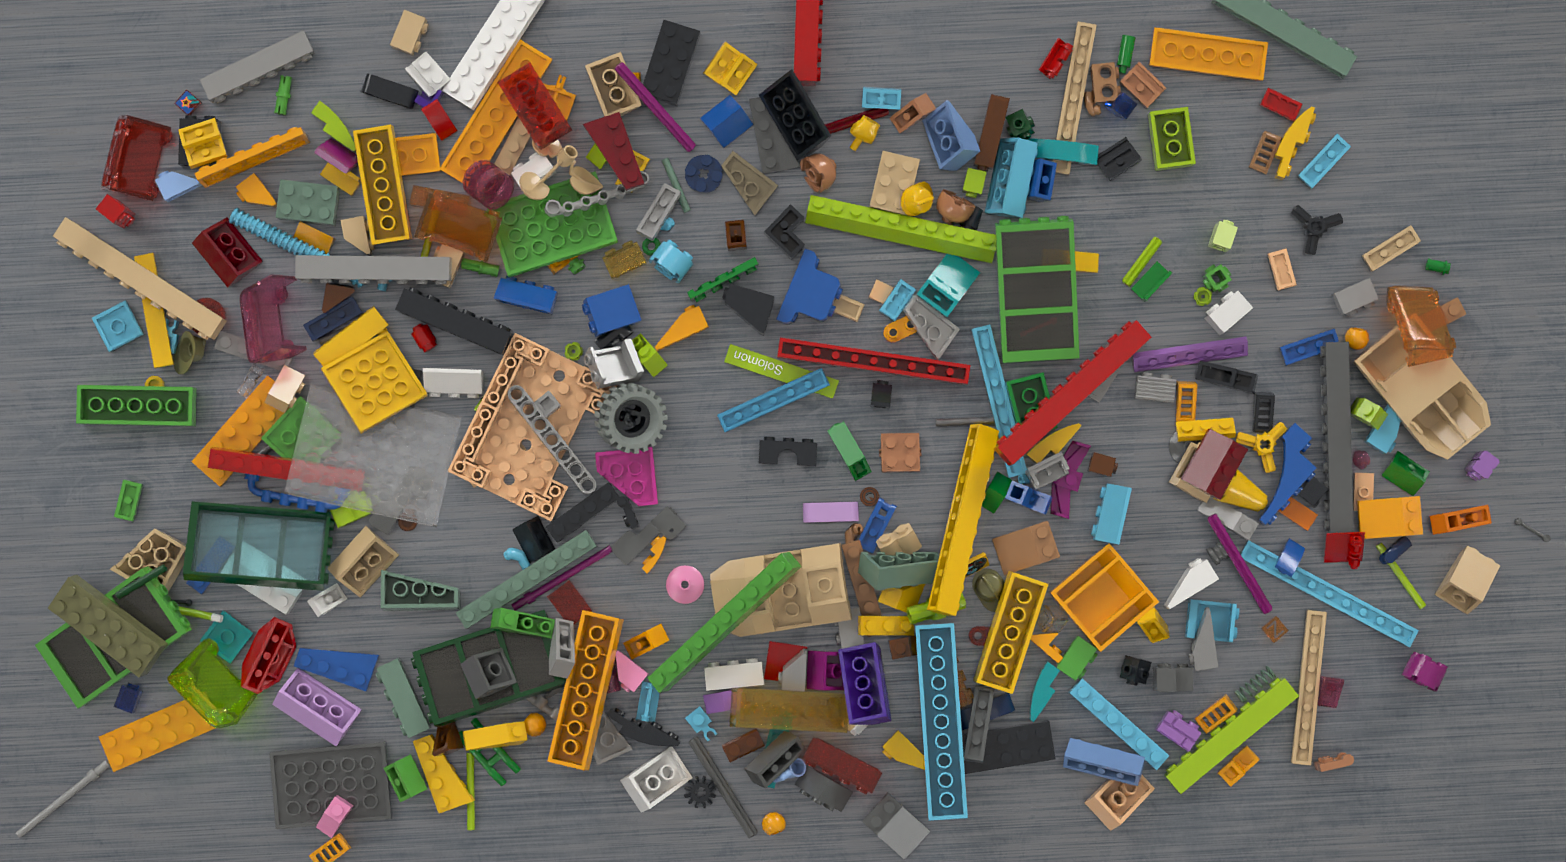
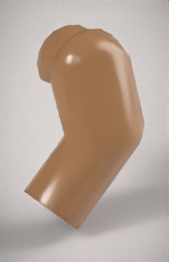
M1093 91L1084 92V103L1088 113L1094 117L1095 115H1100L1101 106H1094Z
M854 523L846 530L845 543L855 541L863 532L861 524Z

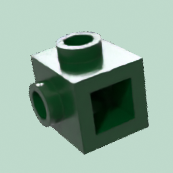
M1023 108L1005 117L1009 124L1006 128L1011 138L1028 140L1035 133L1032 128L1035 126V123L1031 116H1027Z

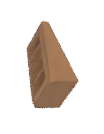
M1264 131L1249 168L1267 174L1282 137ZM1265 138L1274 141L1275 144L1265 142ZM1262 145L1272 149V151L1269 152L1262 149ZM1259 153L1269 156L1268 160L1258 156ZM1258 160L1260 162H1263L1266 164V166L1264 167L1259 164H1256L1255 161Z

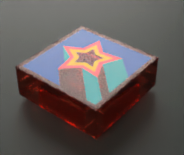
M186 89L174 104L185 114L191 115L202 102Z

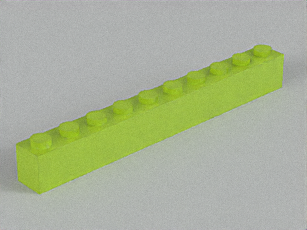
M810 196L805 220L807 224L978 261L993 262L996 251L995 234L819 196Z

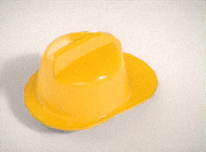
M923 181L904 190L901 196V207L906 215L916 216L927 212L931 208L934 199L931 186Z

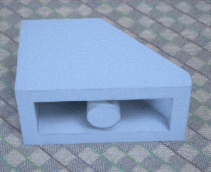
M173 171L162 172L158 175L159 178L155 179L164 200L167 202L202 186L197 179Z

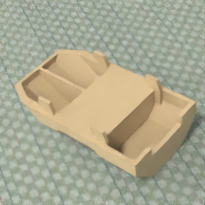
M1415 313L1395 326L1353 361L1373 388L1402 421V424L1427 451L1448 460L1491 425L1487 402Z
M841 543L787 551L794 556L802 567L736 627L731 634L742 637L852 620L843 568ZM781 553L730 560L711 573L710 583L715 614Z

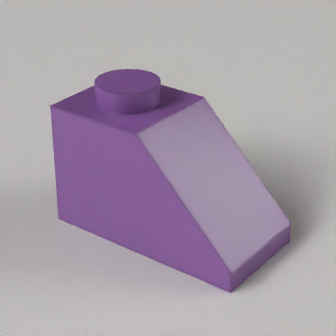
M741 687L703 695L707 714L744 707Z

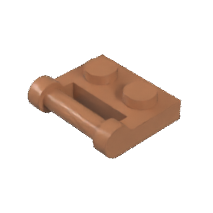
M1344 752L1338 753L1335 758L1330 756L1319 757L1318 761L1314 762L1315 770L1323 772L1350 766L1354 763V757Z

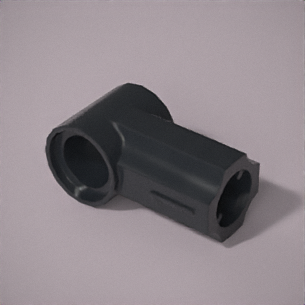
M628 325L604 333L595 339L594 342L600 350L611 348L618 342L625 340L634 331Z

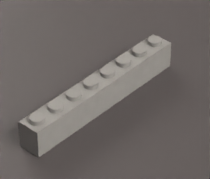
M296 255L295 278L301 279V283H312V279H318L320 283H331V280H339V283L349 284L351 280H358L359 284H370V280H377V284H389V280H397V284H408V281H416V284H427V281H435L437 285H446L447 281H452V258Z

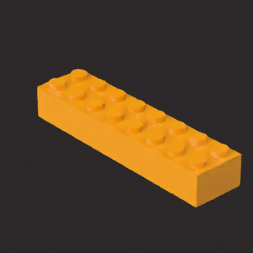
M582 610L574 644L575 664L566 679L547 762L584 771L589 770L624 619Z

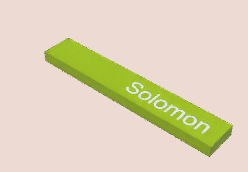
M732 344L729 346L724 361L725 363L784 383H789L812 372ZM826 376L830 385L814 393L833 399L839 380Z

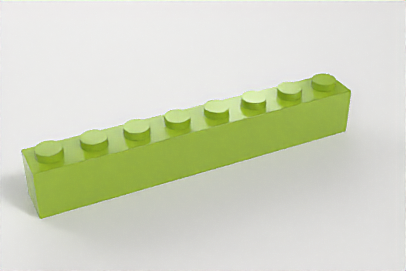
M1277 677L1269 684L1271 686L1269 689L1258 692L1254 696L1256 699L1251 704L1249 702L1245 703L1240 708V713L1236 716L1233 714L1226 719V724L1222 728L1216 727L1211 731V737L1207 740L1202 739L1195 745L1196 749L1193 752H1186L1180 757L1182 761L1177 765L1173 763L1165 770L1167 773L1164 776L1179 794L1187 790L1299 697L1285 678L1279 679Z

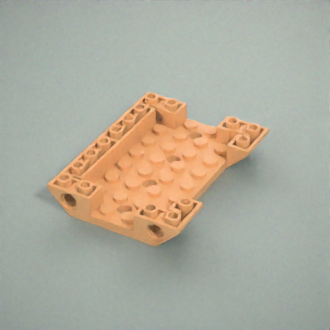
M514 333L448 472L552 522L568 486L553 480L559 463L510 402L508 391L512 386L519 385L534 402L547 391H550L561 404V407L547 419L569 446L585 411L587 410L593 414L595 411H600V407L596 405L598 401L603 403L604 398L601 396L604 392L610 394L609 388L612 386L597 389L595 382L591 379L589 368ZM563 371L565 374L564 380L556 381L554 379L555 372ZM513 390L511 397L518 400L522 397V393L520 390ZM525 405L523 412L530 415L534 412V408L531 405ZM543 420L535 422V428L538 430H543L546 426ZM549 435L546 441L549 445H555L558 439L555 435ZM525 439L531 442V448L527 451L521 448V442ZM562 450L559 452L558 457L561 460L566 450ZM507 474H512L515 478L512 485H507L504 482V477Z

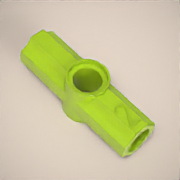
M963 593L961 594L959 601V610L966 608V601L963 596ZM929 598L924 603L907 607L906 611L911 624L929 619L939 620L946 616L927 610Z

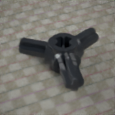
M1299 205L1295 206L1291 211V214L1304 224L1302 227L1306 230L1305 235L1307 236L1305 253L1308 255L1316 254L1318 240L1322 238L1323 233L1327 232L1328 228L1343 223L1340 213L1325 218L1323 216L1317 217L1314 214L1311 216ZM1317 223L1319 230L1313 231L1311 224Z

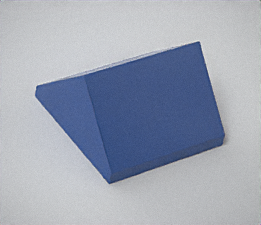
M731 95L700 118L723 148L753 126L743 108Z

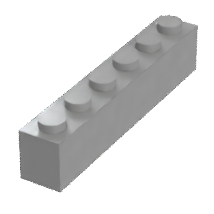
M303 30L199 80L209 101L220 103L226 99L225 96L230 94L237 95L243 91L244 87L258 85L263 78H273L278 75V71L292 69L295 67V63L299 61L306 62L312 59V55L316 53L307 34Z

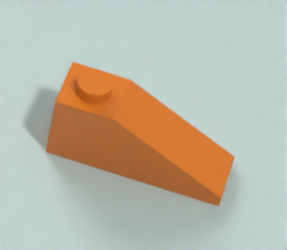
M1488 505L1429 516L1433 535L1492 523Z

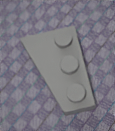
M915 294L903 311L935 359L939 360L960 329Z

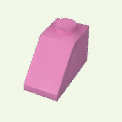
M618 650L616 652L618 679L621 682L620 686L628 693L631 690L635 692L649 673Z
M339 795L335 796L316 828L332 838L353 808V805Z

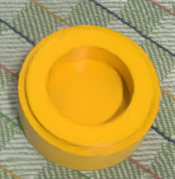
M151 376L146 380L145 386L165 387V383L161 377Z

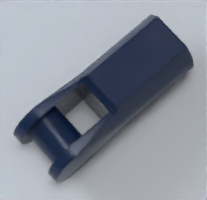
M1406 536L1398 539L1380 555V562L1383 565L1393 563L1412 546L1411 541Z

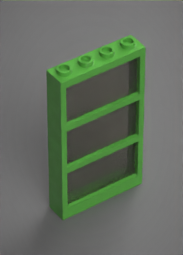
M1058 216L1055 220H1049V217H1039L1038 221H1030V218H1021L1019 222H1011L1010 219L999 220V223H995L1002 362L1080 358L1073 219H1069V216Z
M147 566L141 568L105 594V596L168 643L167 648L192 629L188 619L180 613L178 604L171 600L167 588L159 582L157 577L121 599H118L115 594L153 570ZM68 623L63 624L35 644L78 709L87 705L132 673Z

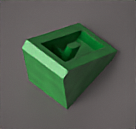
M997 471L985 491L986 496L982 507L994 514L1006 497L1013 480Z

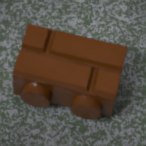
M757 728L722 744V748L730 763L765 746Z

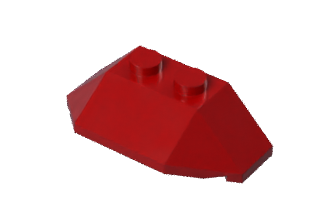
M274 617L258 630L242 663V688L259 694L281 680L297 647L291 623Z

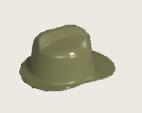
M185 331L182 334L173 357L176 373L185 374L192 363L203 358L206 344L204 338L193 336L189 331Z
M982 569L974 575L972 587L982 605L987 610L995 612L1005 582L997 571Z

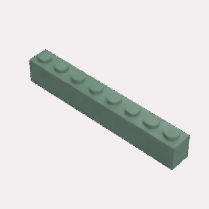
M1212 0L1211 2L1342 79L1347 76L1357 58L1354 55L1355 52L1350 48L1338 46L1336 40L1330 37L1326 39L1321 36V32L1317 29H1309L1304 26L1305 23L1303 21L1288 17L1286 11L1282 9L1276 10L1271 7L1272 4L1267 0Z
M585 530L457 611L456 614L465 629H468L492 614L493 609L503 607L598 546L588 530Z

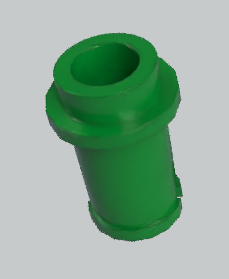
M1428 258L1425 270L1439 272L1442 275L1449 274L1451 263H1447V260L1442 262Z

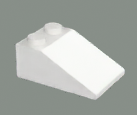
M1197 558L1189 563L1190 567L1185 570L1163 605L1165 609L1173 608L1219 580L1207 559Z
M670 746L620 781L640 812L651 809L693 777L674 748Z

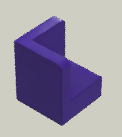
M438 90L432 98H429L422 91L420 96L417 95L414 102L423 108L436 99L440 101L444 93Z

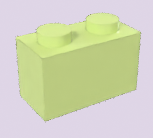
M1228 220L1219 221L1214 226L1208 247L1226 253L1232 247L1238 227Z

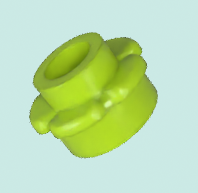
M1205 287L1198 288L1197 292L1193 295L1194 300L1200 306L1208 305L1212 301V292Z
M577 342L568 343L565 346V357L572 359V361H577L583 355V348Z

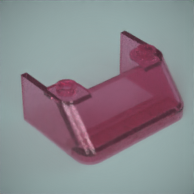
M271 274L241 292L240 308L247 358L250 363L290 359L307 350L306 346L294 345L291 340H284L279 306L288 297L286 286L297 281L295 276Z

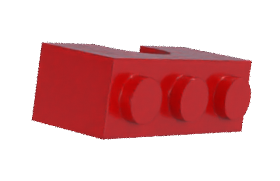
M109 194L95 208L108 220L123 229L126 226L130 227L135 221L134 216L136 214Z

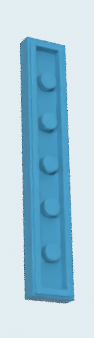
M820 368L726 410L717 416L724 432H727L823 389L830 384L823 369Z

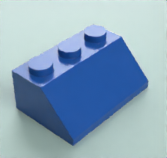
M506 275V279H500L494 299L497 302L553 315L558 292L554 291L555 287L543 285V288L535 286V282L525 280L524 283L517 282V278H508Z

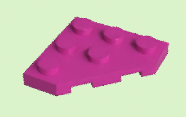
M648 447L649 450L645 452L639 450L638 454L632 452L625 453L621 450L596 452V468L600 475L638 506L658 504L653 447Z

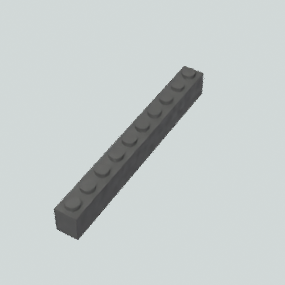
M1323 342V346H1320V358H1323V365L1320 366V375L1324 377V385H1321V396H1324V404H1321V414L1325 417V423H1322V435H1325V442L1322 443V453L1326 457V462H1323V473H1326V481H1323V484L1328 488L1326 492L1327 500H1324L1323 503L1324 511H1327V519H1324V530L1327 533L1354 532L1349 342Z

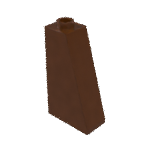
M993 94L989 98L978 144L980 152L976 155L973 165L977 166V170L988 172V170L993 169L1010 98Z

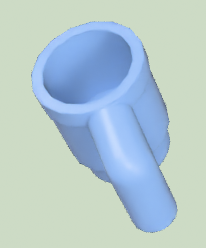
M797 758L773 782L777 783L787 778L803 776L806 772L805 762L801 758Z

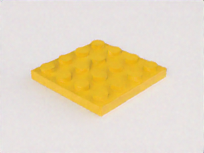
M388 331L321 368L324 376L361 434L427 397V392Z

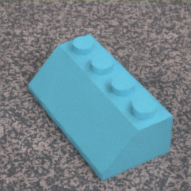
M1000 138L985 208L986 214L1023 218V214L1026 211L1027 195L1030 192L1029 184L1034 172L1033 164L1037 156L1038 143L1021 138Z

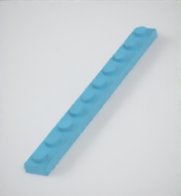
M1247 540L1241 552V556L1246 562L1399 643L1411 647L1419 630L1298 566L1292 577L1282 574L1275 568L1279 556Z

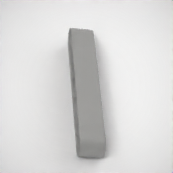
M519 385L512 386L508 391L510 402L583 494H592L596 489L594 478L527 392ZM513 390H520L522 397L518 400L511 397ZM531 405L534 408V412L527 415L523 412V407ZM537 420L545 422L546 426L543 430L535 428ZM549 435L557 437L558 441L555 445L547 443L546 439ZM560 451H568L569 458L561 460L558 457ZM574 465L581 468V473L577 476L572 475L570 472V468ZM586 480L591 481L593 484V488L590 491H586L582 487V483Z

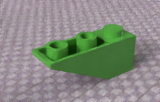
M505 608L493 609L490 628L552 639L555 619Z

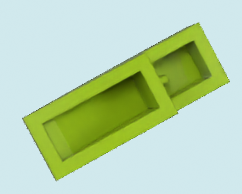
M319 100L311 113L326 124L323 131L356 153L355 142L348 128L328 106Z

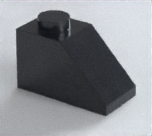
M877 380V383H873L870 407L890 408L892 385H888L889 381Z

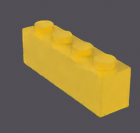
M373 305L314 351L313 355L324 367L370 341L376 334L379 336L388 330L386 328L388 322Z

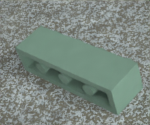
M400 658L378 667L377 679L380 684H384L386 688L384 694L387 700H391L394 705L392 711L396 719L399 718L402 723L400 729L403 735L411 738L432 728Z

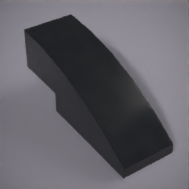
M1200 361L1195 379L1254 394L1258 375L1236 368Z

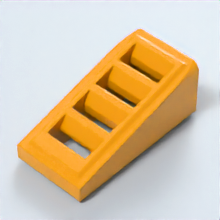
M1177 381L1176 422L1195 420L1196 382ZM1182 388H1191V391H1182ZM1182 396H1191V399H1182ZM1181 404H1191V407H1181ZM1181 412H1191V415H1181Z
M1225 694L1199 714L1195 720L1207 734L1236 713L1238 708L1228 695ZM1222 703H1225L1230 710L1227 711ZM1218 707L1224 715L1221 717L1215 708ZM1210 712L1214 714V716L1217 718V721H1214V719L1210 716ZM1205 716L1212 725L1208 726L1203 717Z
M338 833L311 853L309 857L313 862H320L316 857L319 853L325 862H333L351 849V846L343 835ZM337 840L343 850L340 851L334 841ZM330 844L337 853L335 856L328 847ZM323 849L326 850L331 859H327V857L322 852Z

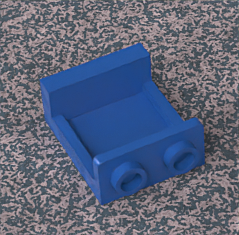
M629 284L588 297L582 304V310L585 315H588L590 321L588 323L590 332L594 333L595 337L628 325L638 324L641 321Z

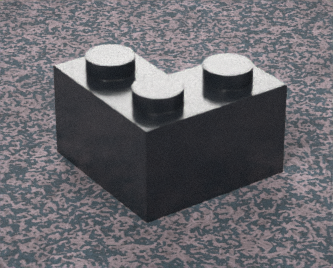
M790 204L764 231V234L792 260L805 247V244L793 233L804 220V216Z

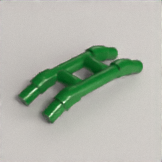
M477 718L471 721L475 729L484 727ZM459 731L462 744L465 746L463 731ZM502 747L492 748L496 754L489 760L481 754L480 751L483 749L469 750L500 786H503L506 780L493 767L500 759L515 774L521 770Z

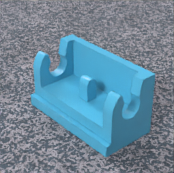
M863 87L862 108L900 110L901 89Z

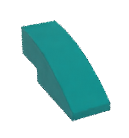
M1048 661L1042 667L1032 691L1029 709V720L1032 722L1037 719L1056 691L1050 685L1060 670Z

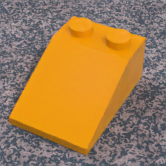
M1420 496L1357 501L1360 532H1365V539L1423 534Z

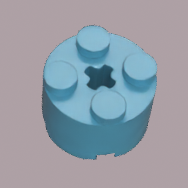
M663 241L650 257L649 262L650 264L654 262L656 264L654 268L670 280L676 278V283H680L693 266L691 261L693 257L686 251L682 253L677 249L678 246L673 241Z

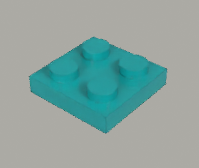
M222 610L220 615H223L222 622L214 621L200 639V642L231 664L253 636L254 632L225 610Z

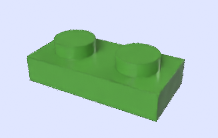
M123 480L114 517L134 522L143 484Z

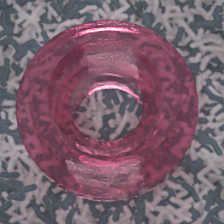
M1355 451L1353 463L1359 469H1365L1370 464V457L1366 451Z

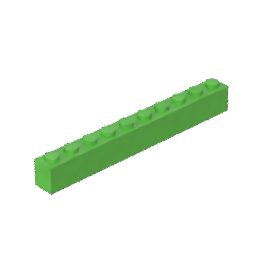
M790 552L781 553L648 677V680L659 693L669 691L802 567Z

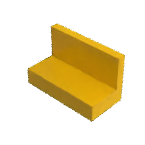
M327 163L320 173L322 177L351 196L354 195L361 184V178L350 171L343 173L330 163Z

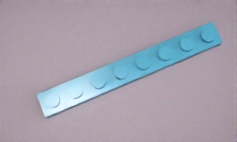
M986 325L971 330L995 426L999 430L998 438H1001L1003 435L1007 437L1011 433L1010 428L1015 425L991 325ZM1023 456L1013 465L1008 466L1005 462L1008 478L1023 475L1027 470Z

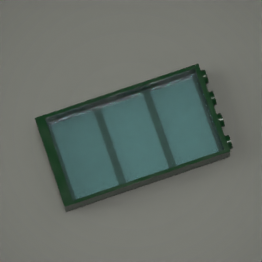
M192 501L183 578L189 581L324 591V585H328L329 573H326V566L330 567L331 555H328V548L332 549L333 537H330V531H334L335 520L331 519V512L323 513L308 510Z

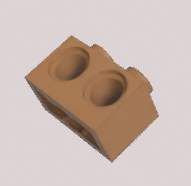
M1115 62L1092 64L1090 66L1094 105L1117 103L1118 97H1121V88L1117 86L1116 79L1119 78V69L1115 67ZM1103 69L1108 70L1110 77L1106 79L1101 77L1100 71ZM1104 88L1110 89L1112 96H1103L1102 90Z

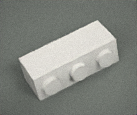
M758 658L746 659V663L740 664L738 660L727 661V665L721 666L719 662L708 663V667H704L706 691L764 685L762 661L758 662Z

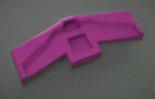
M1072 441L1065 452L1064 458L1069 466V474L1052 482L1051 496L1053 498L1050 514L1069 519L1071 490L1078 492L1083 473L1077 472V469L1089 451L1090 445Z

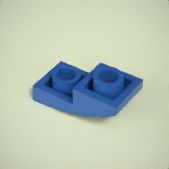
M1289 538L1277 559L1275 568L1282 574L1292 577L1305 548Z

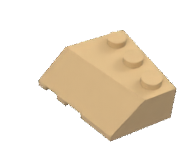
M154 528L110 570L128 579L141 568L149 566L154 570L165 564L167 571L159 575L157 579L169 592L184 566L186 544ZM145 584L141 586L142 589L151 593Z

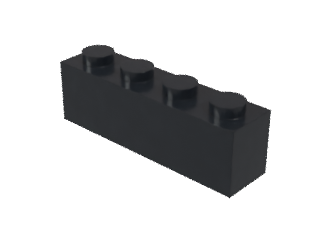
M608 482L551 522L546 528L558 543L615 503L619 495Z

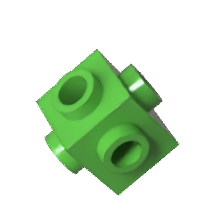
M1213 264L1205 270L1207 274L1202 276L1204 278L1202 282L1208 290H1212V292L1218 290L1220 293L1229 287L1227 283L1232 280L1230 278L1231 273L1225 266L1223 267L1220 264L1216 267ZM1213 276H1218L1219 281L1217 283L1212 279Z

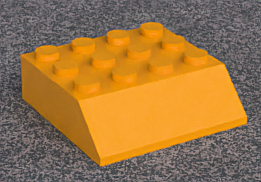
M1110 543L1091 556L1049 592L1099 652L1159 603L1157 598Z

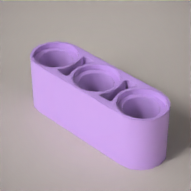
M858 502L803 503V523L859 521Z

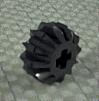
M695 776L696 783L691 779L688 781L692 788L689 786L684 788L687 791H691L686 793L684 797H692L688 804H692L695 800V808H698L699 802L702 803L703 808H706L705 801L710 805L713 803L708 797L716 798V794L710 793V791L716 790V786L709 788L713 781L709 780L707 784L704 783L706 776L702 777V782H699V777ZM700 787H703V791H706V794L698 797L695 789L699 790Z

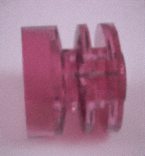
M479 160L473 163L466 171L463 178V188L468 195L486 208L498 209L504 206L511 198L514 191V181L509 174L489 160Z

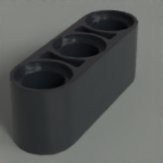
M368 73L360 91L409 109H413L414 101L419 93L418 90Z

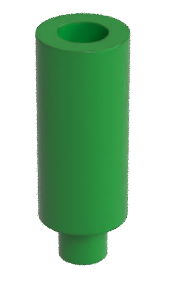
M1122 35L1117 60L1120 74H1126L1127 68L1131 66L1136 37Z

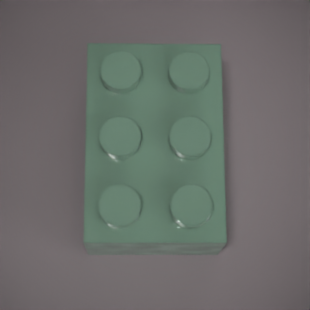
M280 179L276 218L286 221L336 226L340 188L332 185Z

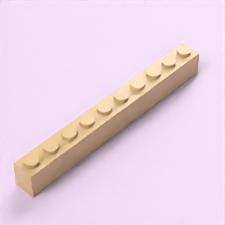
M65 217L54 233L53 237L58 239L57 244L65 249L69 246L73 249L72 253L81 259L83 256L89 259L88 264L98 269L100 266L105 270L103 272L111 279L117 277L121 280L119 284L125 288H134L137 296L142 299L149 298L152 300L150 304L159 310L163 307L167 310L166 314L175 320L177 317L183 320L182 325L192 330L194 327L199 331L198 335L202 338L215 340L226 324L227 320L72 220Z

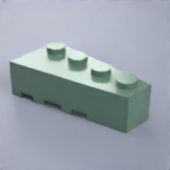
M861 552L858 573L874 589L879 591L888 588H901L903 586H918L919 584L926 583L933 584L940 554L937 552H913V555H909L903 552H896L895 555H885V552H877L876 555H868V552Z
M381 570V609L383 611L460 610V590L458 588Z

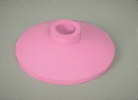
M679 566L668 575L666 589L674 601L689 604L696 601L702 595L704 579L701 573L694 567ZM683 581L689 583L687 588H682L681 583Z

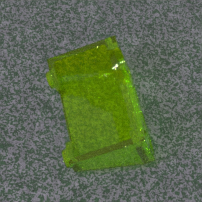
M211 638L204 639L172 670L167 680L208 724L214 728H224L238 724L258 694L241 687V679L239 680L217 658L216 655L219 652L218 644Z

